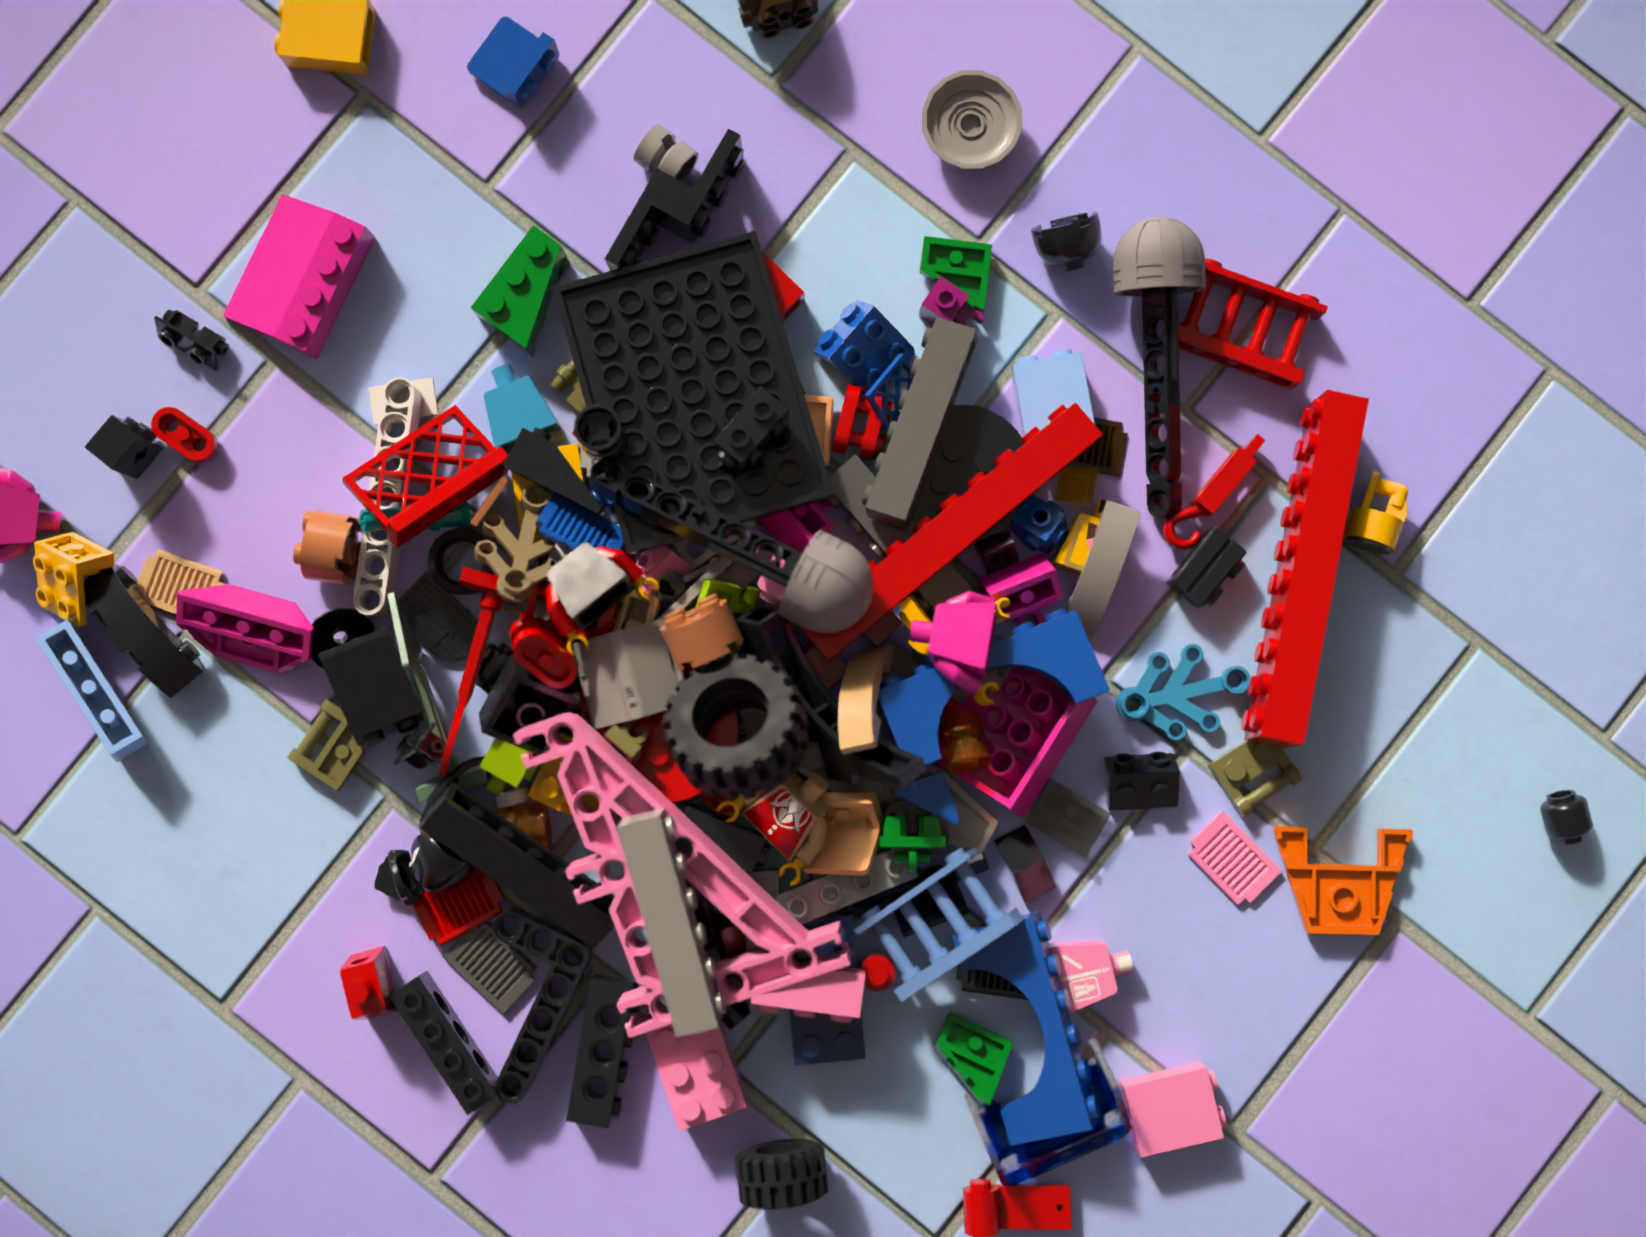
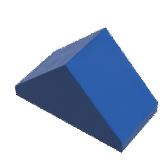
M944 771L917 778L904 789L894 787L891 791L893 794L955 826L959 822Z

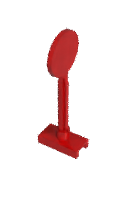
M463 567L459 583L466 588L482 592L479 604L482 610L458 691V707L438 776L444 778L451 763L465 708L474 692L495 614L500 612L503 598L497 591L498 576Z

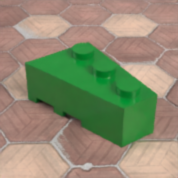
M533 225L470 307L478 318L531 357H533L536 348L535 344L540 329L543 327L546 319L545 314L551 297L554 295L553 287L558 284L567 257L562 246Z

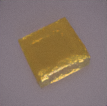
M1067 466L1060 472L1055 500L1090 506L1094 498L1098 469Z

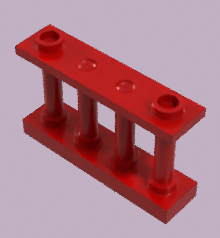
M1205 258L1206 289L1194 293L1184 322L1178 324L1179 349L1293 390L1301 384L1305 370L1296 367L1297 364L1294 361L1309 319L1317 321L1326 313L1328 306L1320 304V300L1312 295L1300 294L1298 296L1222 268L1223 265L1220 262ZM1212 283H1215L1232 291L1217 333L1209 336L1199 332L1197 325ZM1248 295L1264 301L1250 343L1242 348L1231 344L1232 340L1229 337L1244 296ZM1278 306L1297 314L1282 356L1275 360L1264 356L1262 348Z

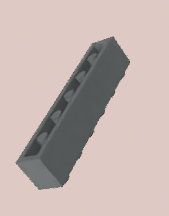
M936 317L932 328H926L921 347L925 349L921 359L916 358L910 371V378L913 381L910 389H904L898 404V409L901 410L898 421H892L886 436V441H889L886 453L880 452L876 460L874 472L878 474L874 485L868 484L863 495L862 504L866 505L865 509L868 518L908 530L977 344L975 328Z
M855 454L829 476L834 497L828 500L836 509L842 506L849 515L846 519L847 523L858 535L862 532L867 535L872 541L868 545L869 548L882 561L888 556L884 551L900 538L906 542L915 534L912 528L916 523L911 519L908 530L868 518L865 509L866 505L862 504L866 487L868 484L874 485L876 477ZM949 563L915 591L918 594L915 596V599L926 614L930 611L935 614L936 605L945 604L947 600L967 591H975Z

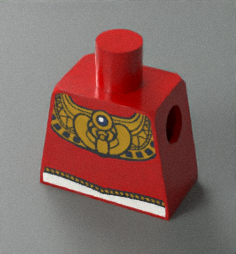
M386 946L350 955L340 968V976L352 1020H369L398 1012L389 998V995L397 990Z

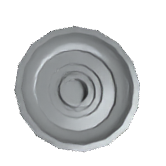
M961 70L944 77L929 91L922 108V131L930 149L944 162L961 169H983L1001 162L1015 148L1022 131V108L1015 92L1000 77L983 70Z

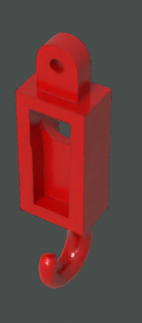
M1258 433L1249 441L1244 449L1239 447L1228 456L1189 503L1191 507L1180 510L1166 519L1163 532L1170 546L1185 550L1199 543L1202 536L1199 531H1195L1190 539L1181 540L1175 535V525L1186 519L1207 518L1215 513L1257 462L1253 455L1265 442V439Z

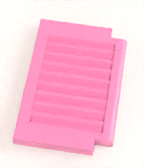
M1221 811L1190 842L1194 848L1188 853L1189 857L1236 905H1239L1244 899L1251 903L1282 872L1224 811Z

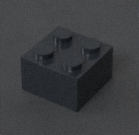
M511 655L479 711L481 732L529 752L537 750L540 753L549 749L545 734L531 736L532 739L530 741H524L516 744L513 734L523 727L563 713H573L580 701L575 681L565 688H551L519 664L514 655ZM564 725L559 726V728H558L559 735L561 734L562 730L564 729V727H565Z

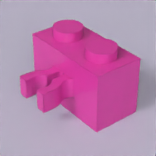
M828 499L823 504L811 503L758 519L778 541L804 553L809 542L819 530L830 534L836 526L824 514L832 505Z
M1042 553L978 578L982 595L991 597L995 601L1002 597L1010 600L1009 606L1000 608L1003 613L1010 614L1011 616L1002 623L1015 619L1017 627L1025 624L1027 614L1030 612L1038 624L1044 623V616L1039 609L1064 599L1056 569Z

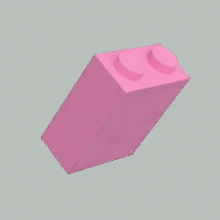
M1194 1062L1118 1080L1134 1148L1141 1158L1224 1138L1222 1127L1227 1125L1222 1106L1220 1104L1216 1105L1213 1093L1218 1091L1217 1080L1213 1070H1208L1202 1062Z

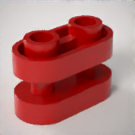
M848 384L832 451L846 454L849 444L861 447L859 458L872 461L874 454L879 455L882 452L885 435L879 434L881 422L876 418V414L867 399L860 398L862 387ZM875 397L879 407L882 408V397ZM887 401V411H892L894 402ZM856 411L869 414L864 434L852 431ZM887 415L886 417L888 422L890 420L891 415Z
M522 617L512 624L509 636L515 659L519 664L551 688H565L575 680L577 666L573 655L568 652L567 642L535 617Z

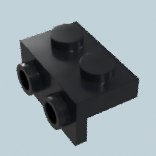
M1160 751L1143 755L1122 753L1104 758V766L1107 772L1106 804L1109 811L1178 807L1180 770L1172 753Z

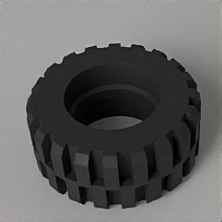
M740 654L727 655L726 660L720 661L717 658L710 661L709 665L703 668L697 666L690 671L691 677L689 679H681L675 687L677 694L671 695L666 704L668 712L663 716V727L666 731L664 737L682 774H685L688 782L695 788H701L704 794L716 797L720 793L723 800H736L737 795H743L745 800L756 797L755 792L765 790L768 793L776 789L774 783L780 779L785 782L792 775L790 768L800 765L804 758L802 750L808 747L809 735L807 730L809 729V721L797 687L794 686L791 677L785 671L779 670L777 664L770 660H765L762 663L759 656L747 655L746 659H741ZM752 707L768 713L767 720L760 732L741 745L719 747L706 742L708 732L714 722L723 714L733 709Z

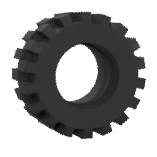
M808 1139L776 1140L753 1145L735 1156L739 1200L744 1206L762 1210L792 1208L814 1202L829 1192L824 1145Z

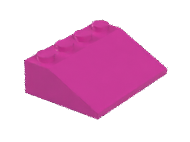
M282 194L223 317L317 360L376 237L362 224L333 211Z
M1012 668L1003 685L999 687V691H985L987 698L994 701L993 704L979 705L975 701L974 695L966 697L960 707L958 718L938 741L942 759L935 763L1024 819L1098 700L1094 697L1073 706L1064 690L1053 680L1031 670Z

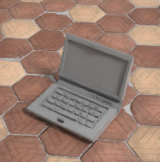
M665 619L588 639V649L584 641L571 644L572 649L577 654V656L573 655L577 666L578 678L593 729L607 727L667 710L666 704L669 697L677 694L675 687L681 679L686 680L684 671L678 670L660 631V628L666 621Z

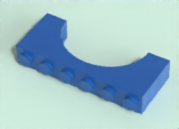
M1062 608L1046 615L1047 622L1034 627L1031 621L1012 629L1013 636L1003 640L1000 639L999 635L993 637L988 672L1004 668H1021L1040 673L1058 684L1067 694L1073 706L1110 690L1076 610L1067 613L1066 609ZM931 662L913 669L915 675L905 680H901L900 675L881 682L882 689L879 690L878 700L898 748L923 757L925 766L942 759L938 746V724L946 704L959 689L958 686L954 685L937 671Z
M1040 911L1022 915L1024 919L1022 922L960 963L962 971L970 969L985 970L1002 976L1014 984L1030 1001L1042 1027L1045 1056L1040 1077L1035 1087L1029 1093L1009 1101L1001 1109L1010 1146L1089 1131L1099 1121L1098 1117H1101L1099 1099L1096 1095H1092L1089 1081H1091L1090 1067L1086 1059L1082 1060L1078 1047L1081 1046L1080 1031L1076 1024L1072 1025L1069 1011H1071L1070 996L1066 989L1062 990L1059 976L1062 974L1061 964L1058 956L1052 954L1049 941L1052 939L1051 928L1048 921L1042 919ZM984 924L976 926L974 928L977 931V933H979L980 931L988 927V925ZM954 934L952 938L954 941L955 948H957L958 946H960L956 940L958 938V935Z

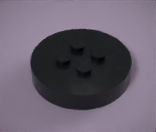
M954 405L912 520L917 524L926 516H929L931 520L942 512L939 506L954 493L958 497L962 496L969 490L966 484L981 471L987 475L997 467L993 462L1008 449L1014 453L1024 445L1020 441L1022 437L1006 419L993 411L972 405ZM1024 502L972 545L983 542L987 537L1000 534L1012 524V518Z

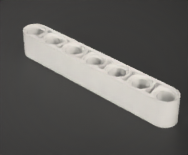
M394 378L385 386L374 457L419 427L422 395L419 389L407 379ZM409 389V399L403 404H397L396 396L399 391ZM403 422L405 424V431L402 436L392 438V427L397 423ZM400 459L397 472H407L408 459ZM371 477L370 491H378L380 478ZM384 479L382 492L393 490L396 494H404L405 481ZM393 502L386 507H383L381 503L380 509L402 507V503ZM377 530L363 532L353 604L356 610L362 614L371 617H382L390 609L387 594L395 590L401 546L396 548L388 540V537L383 541H379L376 537ZM383 558L385 562L384 571L379 575H374L371 571L372 563L375 559ZM377 592L380 597L379 605L375 609L370 610L366 605V599L369 594Z

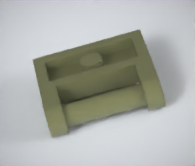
M326 698L320 707L322 709L320 715L298 748H293L287 758L336 791H341L369 747H366L365 744L357 746L340 705ZM336 718L341 723L315 761L309 757L310 753L332 720Z
M1247 740L1208 764L1217 781L1243 818L1253 812L1252 808L1287 785L1291 784L1294 786L1303 780L1301 774L1291 763L1282 748ZM1277 764L1282 773L1245 797L1239 791L1240 787Z

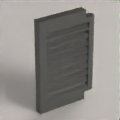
M488 921L484 922L480 927L477 926L463 934L443 956L457 972L502 1014H505L535 981L531 974L537 967L518 949L497 939L493 933V926Z

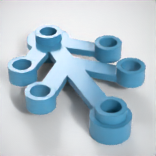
M1189 644L1182 648L1180 652L1181 660L1163 690L1149 693L1159 673L1166 671L1170 664L1169 658L1165 653L1156 652L1151 654L1147 659V669L1136 687L1126 688L1119 693L1116 699V709L1119 715L1127 721L1147 720L1163 730L1164 735L1170 740H1180L1186 735L1187 729L1185 724L1180 720H1170L1152 707L1167 704L1195 721L1201 731L1214 732L1220 726L1219 716L1214 712L1204 711L1186 699L1225 690L1230 694L1243 693L1248 689L1251 677L1245 668L1232 666L1226 668L1220 677L1183 685L1194 665L1201 662L1203 658L1201 647L1196 644ZM1189 648H1193L1197 652V658L1194 661H1190L1186 657V652ZM1156 656H1160L1164 661L1161 669H1156L1153 666L1152 661ZM1231 674H1236L1239 678V683L1236 687H1232L1228 682ZM1132 697L1139 702V706L1135 711H1131L1127 707V702ZM1207 715L1214 719V725L1210 729L1206 728L1203 724V719ZM1174 723L1178 724L1181 729L1180 734L1176 737L1172 736L1169 732L1170 726Z

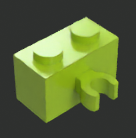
M494 738L479 767L493 774L486 789L499 796L507 783L517 788L524 779L531 781L535 773H538L542 763L526 769L522 755L529 751Z

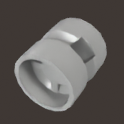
M657 124L643 137L633 159L648 172H654L658 168L684 182L693 170L699 154L683 141L676 143L675 135L662 125Z

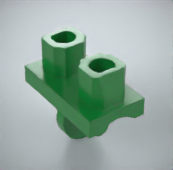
M886 816L883 836H879V847H908V852H894V863H908V874H916V863H930V853L916 852V847L945 848V836H941L939 817L919 816V836H905V816Z

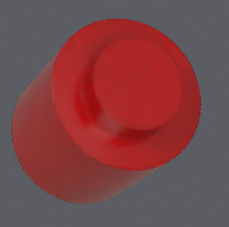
M872 952L864 956L859 964V969L865 970L864 987L868 990L881 992L892 985L895 978V970L892 961L887 955L880 952Z

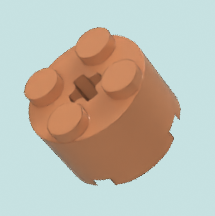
M320 510L314 512L306 511L302 522L304 531L302 543L296 544L293 553L294 564L300 565L305 579L344 586L351 585L348 578H356L361 543L358 542V532L363 533L359 517Z
M712 594L700 599L697 602L699 607L685 612L684 608H680L664 616L666 621L660 628V631L678 670H684L685 662H690L692 668L727 654L730 652L728 644L736 640L738 646L743 643L744 638L726 599L719 600L717 594Z

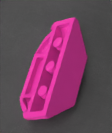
M231 584L180 590L177 593L176 624L183 630L187 629L192 637L214 656L277 674L290 670L301 663L303 664L312 657L314 627L296 602Z

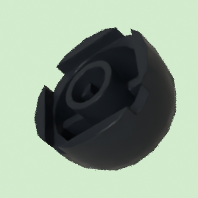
M1086 212L1050 221L1051 228L1042 230L1041 225L1031 229L1038 255L1044 262L1052 266H1064L1065 271H1073L1085 267L1084 260L1096 253L1102 238L1098 212H1093L1089 217Z

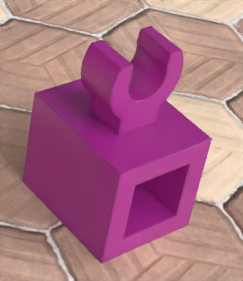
M941 276L921 304L919 316L933 325L936 317L967 326L966 321L969 319H974L982 324L985 318L978 310H966L965 306L969 295Z

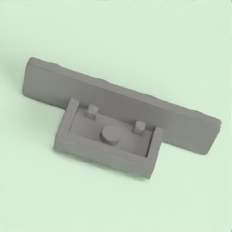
M895 847L875 855L871 869L866 875L809 874L810 879L803 882V885L776 895L774 899L802 925L917 877V873L908 874V863H894V852H908L907 847Z

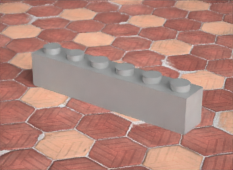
M666 808L624 817L617 825V830L675 1037L719 1028L723 1014L726 1013L725 999L722 992H716L713 979L717 977L716 967L713 958H707L704 948V944H707L706 931L703 923H697L694 909H697V899L694 889L692 887L688 888L684 874L688 872L687 862L683 852L678 853L674 840L678 838L675 820L673 817H668Z

